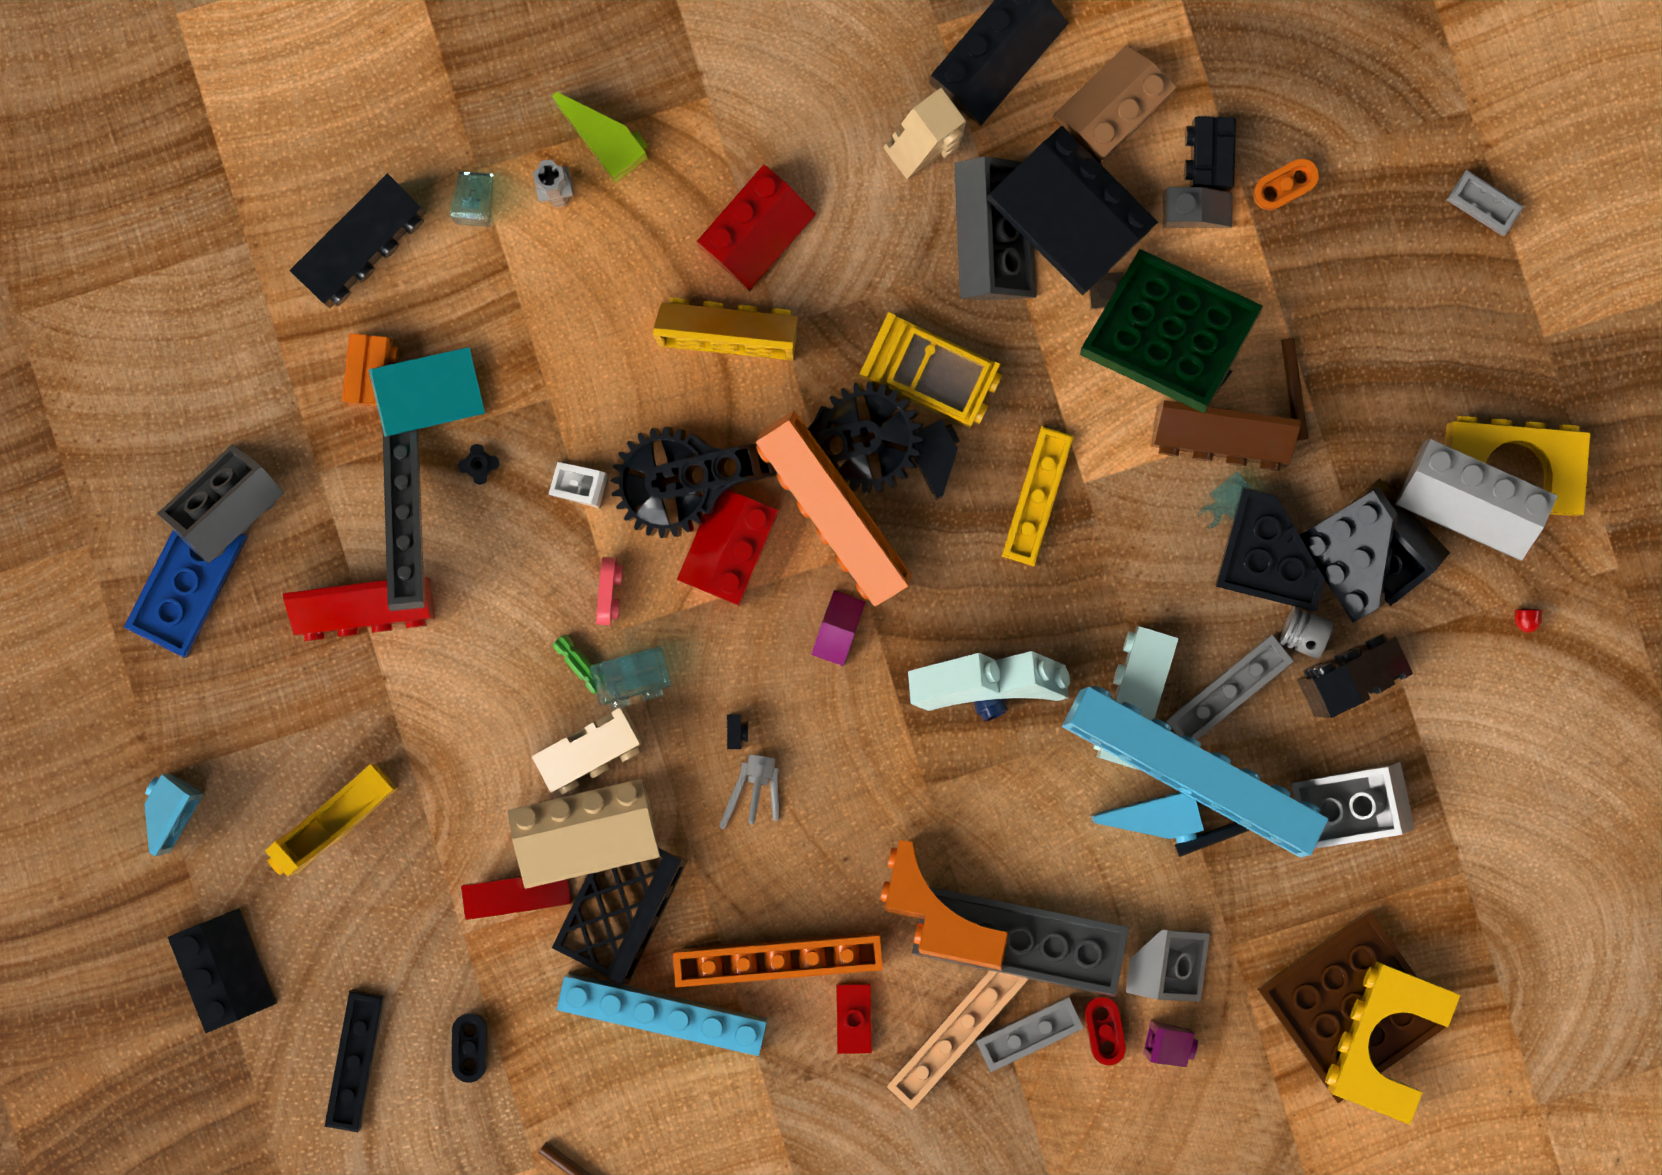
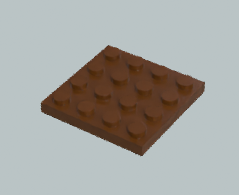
M1369 910L1257 988L1326 1088L1329 1085L1325 1083L1328 1070L1332 1064L1337 1065L1341 1054L1338 1051L1340 1039L1345 1031H1350L1354 1019L1350 1018L1352 1008L1357 999L1362 1000L1366 987L1363 986V981L1369 967L1374 968L1376 962H1380L1417 977L1373 913ZM1401 1012L1391 1014L1383 1018L1374 1027L1370 1035L1368 1050L1371 1062L1381 1074L1446 1027L1412 1013ZM1331 1094L1337 1103H1340L1342 1100H1344L1343 1098Z

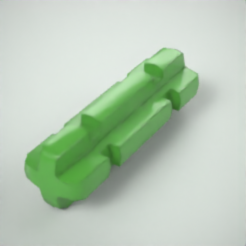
M565 634L553 643V648L560 656L563 655L565 657L564 661L579 679H584L586 682L584 685L593 694L598 693L606 686V680L600 673L596 674L594 671L596 668L580 649H575V643L570 637Z

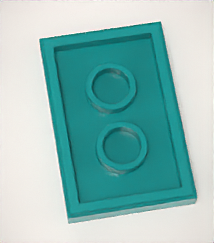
M470 347L369 369L384 437L485 414Z

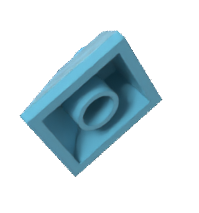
M170 773L161 774L160 778L155 776L145 792L149 796L144 804L149 853L153 856L171 853L204 795L198 789Z

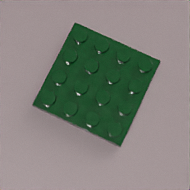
M1139 249L1081 347L1080 355L1205 414L1261 314L1263 305Z

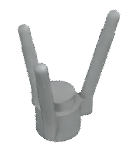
M749 754L748 763L742 762L739 778L720 823L721 829H725L747 776H749L748 782L754 783L749 810V824L755 823L761 785L768 786L769 779L773 820H779V768H774L776 759Z

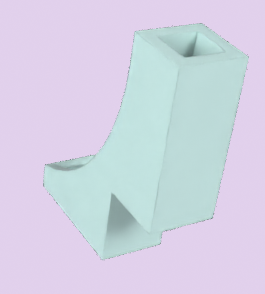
M1034 651L999 660L976 653L908 671L911 704L928 711L956 704L992 699L1034 698L1059 701L1069 698L1068 686L1070 685V675L1066 665Z

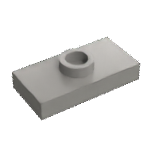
M1468 170L1464 171L1446 199L1501 236L1507 234L1524 207Z

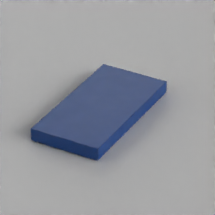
M172 531L124 628L183 658H187L248 536L240 534L226 547L222 555L214 558L208 564Z

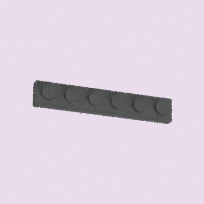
M419 429L384 437L383 433L388 607L390 611L424 608Z

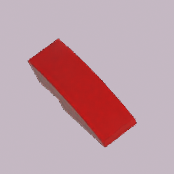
M522 876L461 885L465 920L572 904L569 879L527 889L524 887Z

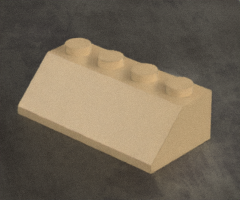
M642 779L507 810L512 841L525 889L660 857L650 802Z

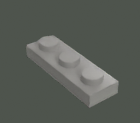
M1069 996L976 1039V1043L990 1072H993L1084 1028Z

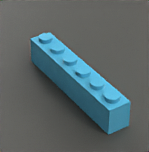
M567 973L564 976L556 1009L566 1013L756 1056L760 1054L767 1023L766 1017L572 973Z

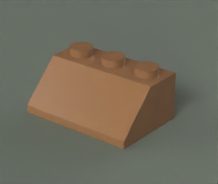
M1126 45L1053 115V118L1101 164L1173 95L1177 86L1152 61Z

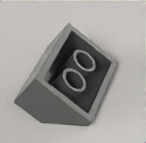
M232 444L157 514L196 554L209 564L214 558L222 555L226 547L240 534L245 533L264 511L271 509L284 492L262 466Z

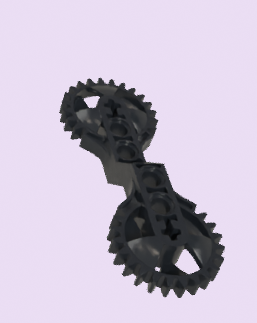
M868 382L864 391L860 383H854V393H851L847 388H841L843 399L831 396L830 400L834 407L821 406L815 420L807 429L847 483L850 480L849 487L852 491H857L860 484H862L863 493H870L874 484L877 492H884V482L890 487L895 488L897 487L896 476L907 480L908 475L904 469L906 467L917 468V465L911 458L913 455H923V452L916 449L915 446L916 443L925 442V438L916 436V431L922 429L924 424L913 422V419L918 416L919 411L907 410L912 402L911 399L906 398L900 402L898 401L901 395L900 390L895 389L888 395L889 385L882 384L878 391H876L875 382ZM864 396L871 420L860 421L857 408L858 397ZM899 408L900 411L883 425V423ZM832 423L839 425V426L831 427ZM664 427L661 435L658 428H651L650 438L645 433H638L640 444L628 441L627 445L631 452L618 453L624 460L623 465H613V468L620 472V477L611 478L610 482L619 484L620 489L611 494L612 496L622 497L623 501L616 508L628 509L624 517L625 521L637 519L634 526L635 530H642L647 525L646 535L654 536L658 530L660 538H668L670 531L674 537H680L682 527L686 532L694 531L692 521L697 524H704L705 520L701 513L714 514L722 497L734 486L755 480L777 477V471L770 462L766 463L760 457L756 448L757 444L720 449L708 444L697 434L691 433L685 439L686 430L678 429L674 435L672 427ZM868 432L875 433V438L870 440V443L854 442L853 437L861 438L867 436ZM839 436L843 441V448L839 454L834 455L830 450V442L834 437ZM661 441L668 463L656 466L654 443ZM891 441L908 446L907 452H903L887 445ZM878 454L882 478L874 480L868 457ZM733 458L737 464V469L734 475L729 477L725 473L724 465L728 459ZM697 466H700L704 471L703 481L699 484H696L692 478L693 470ZM630 468L647 474L646 478L629 474ZM666 477H679L681 482L668 484L666 488L661 486V481L666 480ZM703 493V496H702V497H701V496H698V495H695V494ZM663 499H676L678 523H670Z

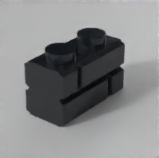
M1197 116L1193 119L1192 126H1186L1185 146H1191V160H1185L1184 180H1190V187H1202L1218 191H1229L1234 187L1236 118Z

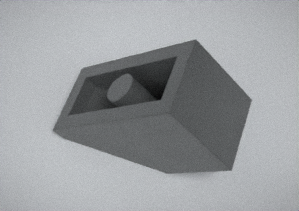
M1168 187L1163 194V228L1232 227V193L1202 187Z

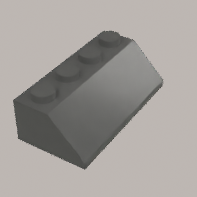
M984 156L954 163L961 299L1007 300L1036 298L1034 246L986 199L1022 163L1021 161Z

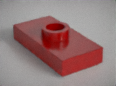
M836 984L837 1054L872 1053L871 984Z

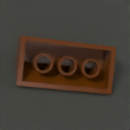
M1164 400L1156 407L1151 447L1159 448L1158 454L1179 456V451L1193 453L1192 459L1213 461V456L1227 458L1226 464L1246 466L1247 461L1259 462L1260 469L1280 471L1281 466H1287L1291 463L1301 427V420L1208 407L1204 414L1183 403Z

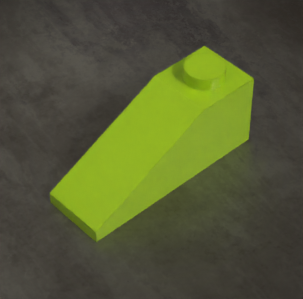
M559 92L552 95L556 105L615 183L648 159L644 151L648 145L637 130L631 133L625 125Z

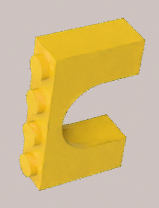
M1457 416V421L1446 425L1445 446L1483 463H1486L1491 453L1502 444L1514 443L1527 447L1536 454L1543 466L1544 490L1558 496L1550 515L1574 517L1584 515L1590 433L1580 432V426L1559 425V430L1546 429V423L1525 422V427L1512 426L1511 420L1491 419V424L1478 423L1477 417Z
M1376 962L1375 967H1369L1363 981V986L1366 987L1362 1000L1357 999L1352 1008L1350 1018L1354 1019L1350 1031H1345L1338 1045V1051L1341 1052L1337 1065L1332 1064L1330 1066L1325 1083L1329 1084L1327 1090L1335 1096L1411 1125L1423 1092L1415 1087L1384 1076L1376 1070L1369 1056L1368 1044L1370 1035L1374 1027L1383 1018L1401 1012L1412 1013L1449 1027L1461 995Z

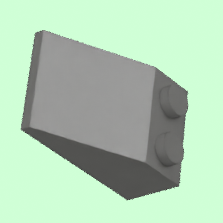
M1401 762L1291 783L1294 800L1299 803L1307 801L1320 808L1319 814L1329 818L1314 849L1403 835L1415 829Z

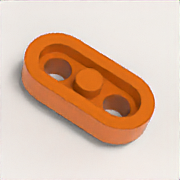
M1296 159L1271 172L1256 183L1253 189L1255 203L1264 210L1272 211L1303 196L1316 186L1319 179L1318 169L1313 162L1307 159ZM1297 172L1304 174L1305 182L1297 183L1294 179V174ZM1267 188L1273 189L1276 194L1275 198L1267 199L1264 195V190Z

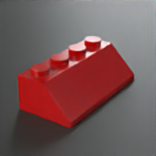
M424 577V608L390 611L387 602V580L283 593V601L293 635L304 636V642L325 639L324 633L337 631L338 637L359 635L358 628L371 627L372 633L392 631V624L405 623L406 629L427 626L426 620L435 619L430 578Z

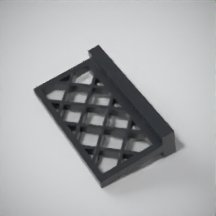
M658 847L662 860L656 871L644 875L641 863L637 862L635 865L639 877L622 883L617 867L612 868L617 885L603 890H599L596 881L598 872L587 874L552 948L598 971L620 985L629 984L688 861ZM653 877L648 886L646 879ZM641 881L645 895L641 902L629 906L624 887ZM592 886L594 893L587 895ZM618 889L624 908L607 914L601 895ZM596 897L602 916L584 921L581 907L585 900ZM638 908L633 917L631 910ZM626 912L630 926L626 933L615 937L609 918ZM577 917L579 924L572 926ZM603 920L609 939L592 945L586 926ZM581 928L587 947L574 951L564 946L563 944L568 933ZM623 939L618 948L616 941ZM611 943L615 957L610 967L607 968L598 963L594 949ZM588 951V952H589V955H590V958H588V957H586V956H584V955H582V954H580V953H583V952Z

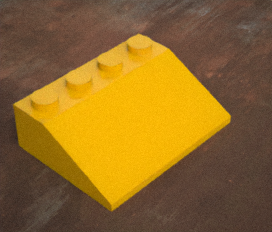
M670 298L669 303L661 302L653 329V336L659 347L794 361L798 316H791V310L772 308L771 314L757 312L758 307L750 305H737V310L723 309V303L704 301L703 306L690 305V300L683 298Z

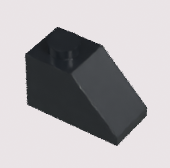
M942 419L916 432V436L925 438V442L916 443L915 446L916 449L923 452V455H913L936 501L944 495L958 450L955 444L960 442L952 424L950 423L945 426Z

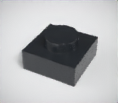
M727 715V749H742V742H748V721L742 722V715Z

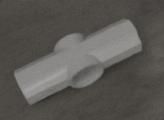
M553 160L540 161L537 170L533 171L539 202L549 201L554 207L566 206L569 198L573 196L568 166H558Z

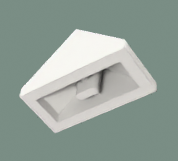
M557 462L548 495L600 509L609 476L602 471Z

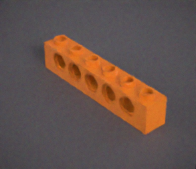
M879 932L684 948L673 951L675 988L883 970Z

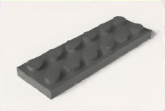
M929 887L946 907L962 918L983 927L1008 933L1002 970L920 954L918 950L919 944L913 945L912 955L1116 997L1129 927ZM919 918L918 923L924 924L925 919Z

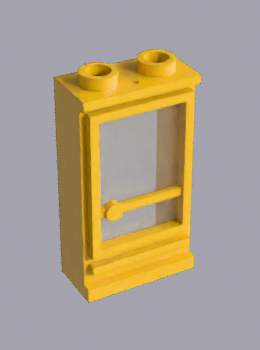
M888 312L860 371L859 377L868 382H875V385L879 387L882 384L889 385L890 392L895 389L900 390V397L911 399L913 403L970 429L973 421L980 424L988 405L982 402L987 391L995 392L1002 374L997 372L1000 366L999 363L991 361Z

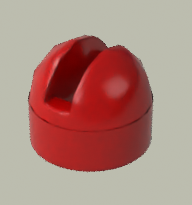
M1515 609L1514 620L1516 626L1526 633L1535 632L1542 624V610Z

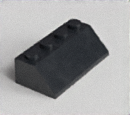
M994 0L930 76L929 84L937 90L942 88L954 105L979 126H982L1068 25V21L1051 0Z
M387 173L289 271L327 307L331 308L334 304L339 306L350 296L351 291L349 289L358 280L364 282L372 275L376 269L373 265L382 256L388 258L397 250L400 245L397 241L406 232L412 234L424 222L422 217L426 212Z

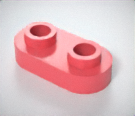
M602 557L596 615L597 625L611 626L612 619L618 620L620 599H614L615 585L621 586L623 565H617V558Z

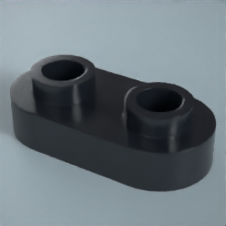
M468 1012L459 1016L452 1026V1071L460 1081L472 1083L479 1080L487 1069L488 1027L481 1015ZM472 1023L476 1026L477 1031L475 1035H468L465 1032L466 1024ZM466 1058H473L476 1061L475 1069L469 1070L465 1067L464 1062Z

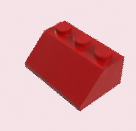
M763 164L697 240V245L750 291L814 218L816 213L785 181Z
M727 491L720 500L714 514H704L705 523L700 524L677 580L740 607L776 522L779 510L743 495Z

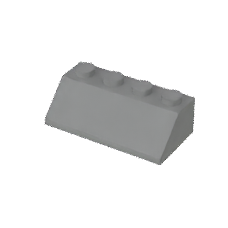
M1429 439L1422 442L1395 505L1522 561L1543 530L1558 496Z

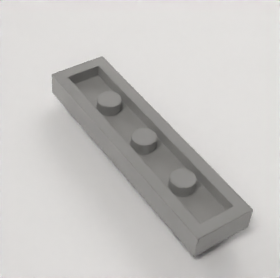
M1269 635L1167 718L1165 722L1181 738L1183 735L1198 740L1294 661L1274 636Z

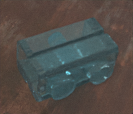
M660 646L590 666L599 704L601 706L610 704L611 710L631 705L630 698L642 695L644 701L663 696L662 689L671 686Z

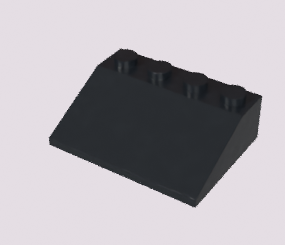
M1063 126L1059 127L986 197L1082 296L1124 258L1158 223Z

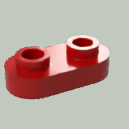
M1093 997L1087 1002L1084 1009L1091 1053L1099 1063L1107 1066L1115 1065L1123 1059L1126 1052L1119 1009L1116 1003L1109 997ZM1099 1007L1107 1009V1015L1103 1019L1095 1017V1011ZM1105 1041H1111L1114 1044L1113 1050L1109 1053H1105L1101 1049Z

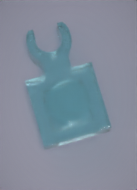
M1235 472L1210 493L1211 497L1216 501L1213 505H1207L1197 512V517H1200L1205 511H1209L1214 515V520L1207 526V529L1215 527L1220 522L1221 516L1224 513L1232 520L1242 486L1251 488L1238 472Z

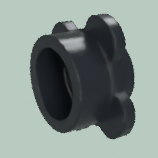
M480 444L472 445L469 455L458 463L460 472L468 473L473 477L474 483L478 485L485 484L487 477L493 470L499 467L498 458L487 454L484 451V447ZM477 461H480L482 463V466L480 468L476 467Z

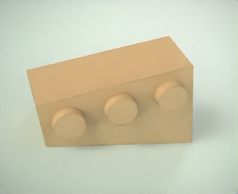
M940 88L910 111L901 123L905 130L902 133L899 129L895 131L892 135L894 139L887 142L883 148L908 180L940 155L946 159L961 147L959 143L962 142L966 120L943 89Z

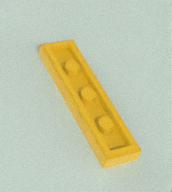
M1041 426L1001 557L1029 566H1035L1074 436Z

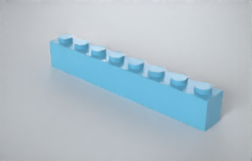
M1088 686L1079 691L1062 725L1063 728L1298 857L1312 855L1329 819L1319 814L1320 808L1307 801L1299 803L1289 797L1291 793L1285 788L1272 784L1270 787L1260 781L1261 776L1247 768L1240 770L1230 765L1231 760L1227 756L1218 752H1212L1211 754L1201 749V743L1196 739L1183 735L1181 738L1170 731L1171 726L1158 719H1152L1151 721L1140 715L1142 711L1127 702L1120 704L1110 698L1111 693L1101 687L1093 686L1091 688Z

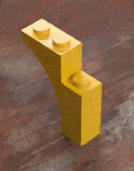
M376 763L368 765L319 809L264 850L270 856L267 862L279 875L285 873L289 877L300 873L330 845L339 842L398 788Z

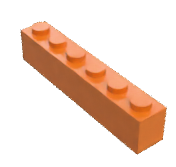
M795 410L762 430L756 440V448L760 457L766 463L770 462L777 471L776 476L781 486L787 491L790 490L797 499L796 504L799 511L804 517L811 518L817 527L816 532L820 540L825 545H830L835 551L839 566L844 572H850L853 576L859 594L865 600L869 599L874 607L907 588L912 576L911 572Z

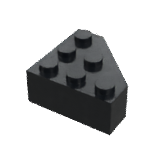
M1384 633L1365 641L1367 646L1365 649L1360 650L1359 647L1355 649L1350 648L1335 655V663L1325 662L1322 664L1320 662L1303 670L1305 677L1297 681L1314 717L1333 718L1370 700L1369 694H1379L1395 685L1394 680L1398 678L1402 680L1412 675L1413 672L1396 636L1386 638Z

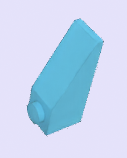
M1181 792L1091 815L1092 822L1167 839L1176 838L1177 843L1197 839L1196 832L1204 831L1196 800Z

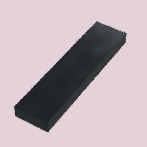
M355 990L349 991L324 1127L357 1133L360 1131L385 997L383 995Z

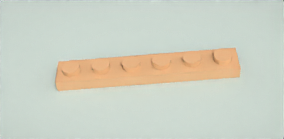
M989 971L888 1084L887 1088L913 1110L1029 979Z

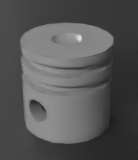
M1294 606L1283 626L1279 644L1285 645L1287 643L1288 648L1295 646L1296 651L1319 659L1331 635L1333 621L1313 613L1307 615L1306 610L1299 612V608Z

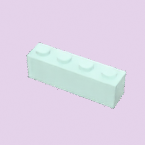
M1140 626L1136 627L1134 632L1129 631L1123 647V651L1128 652L1125 664H1118L1113 684H1117L1118 687L1115 697L1110 698L1120 704L1127 702L1136 706L1142 711L1140 715L1152 721L1157 712L1179 638ZM1093 745V749L1098 750L1097 758L1139 770L1098 746Z

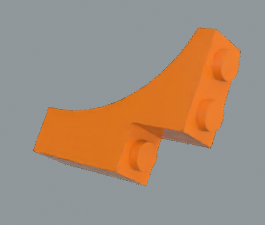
M899 840L898 848H891L888 868H892L893 871L890 882L884 881L881 901L886 902L885 908L887 912L925 919L924 924H917L914 944H919L918 950L920 954L1002 970L1008 933L972 923L946 907L935 896L922 877L916 860L913 842Z

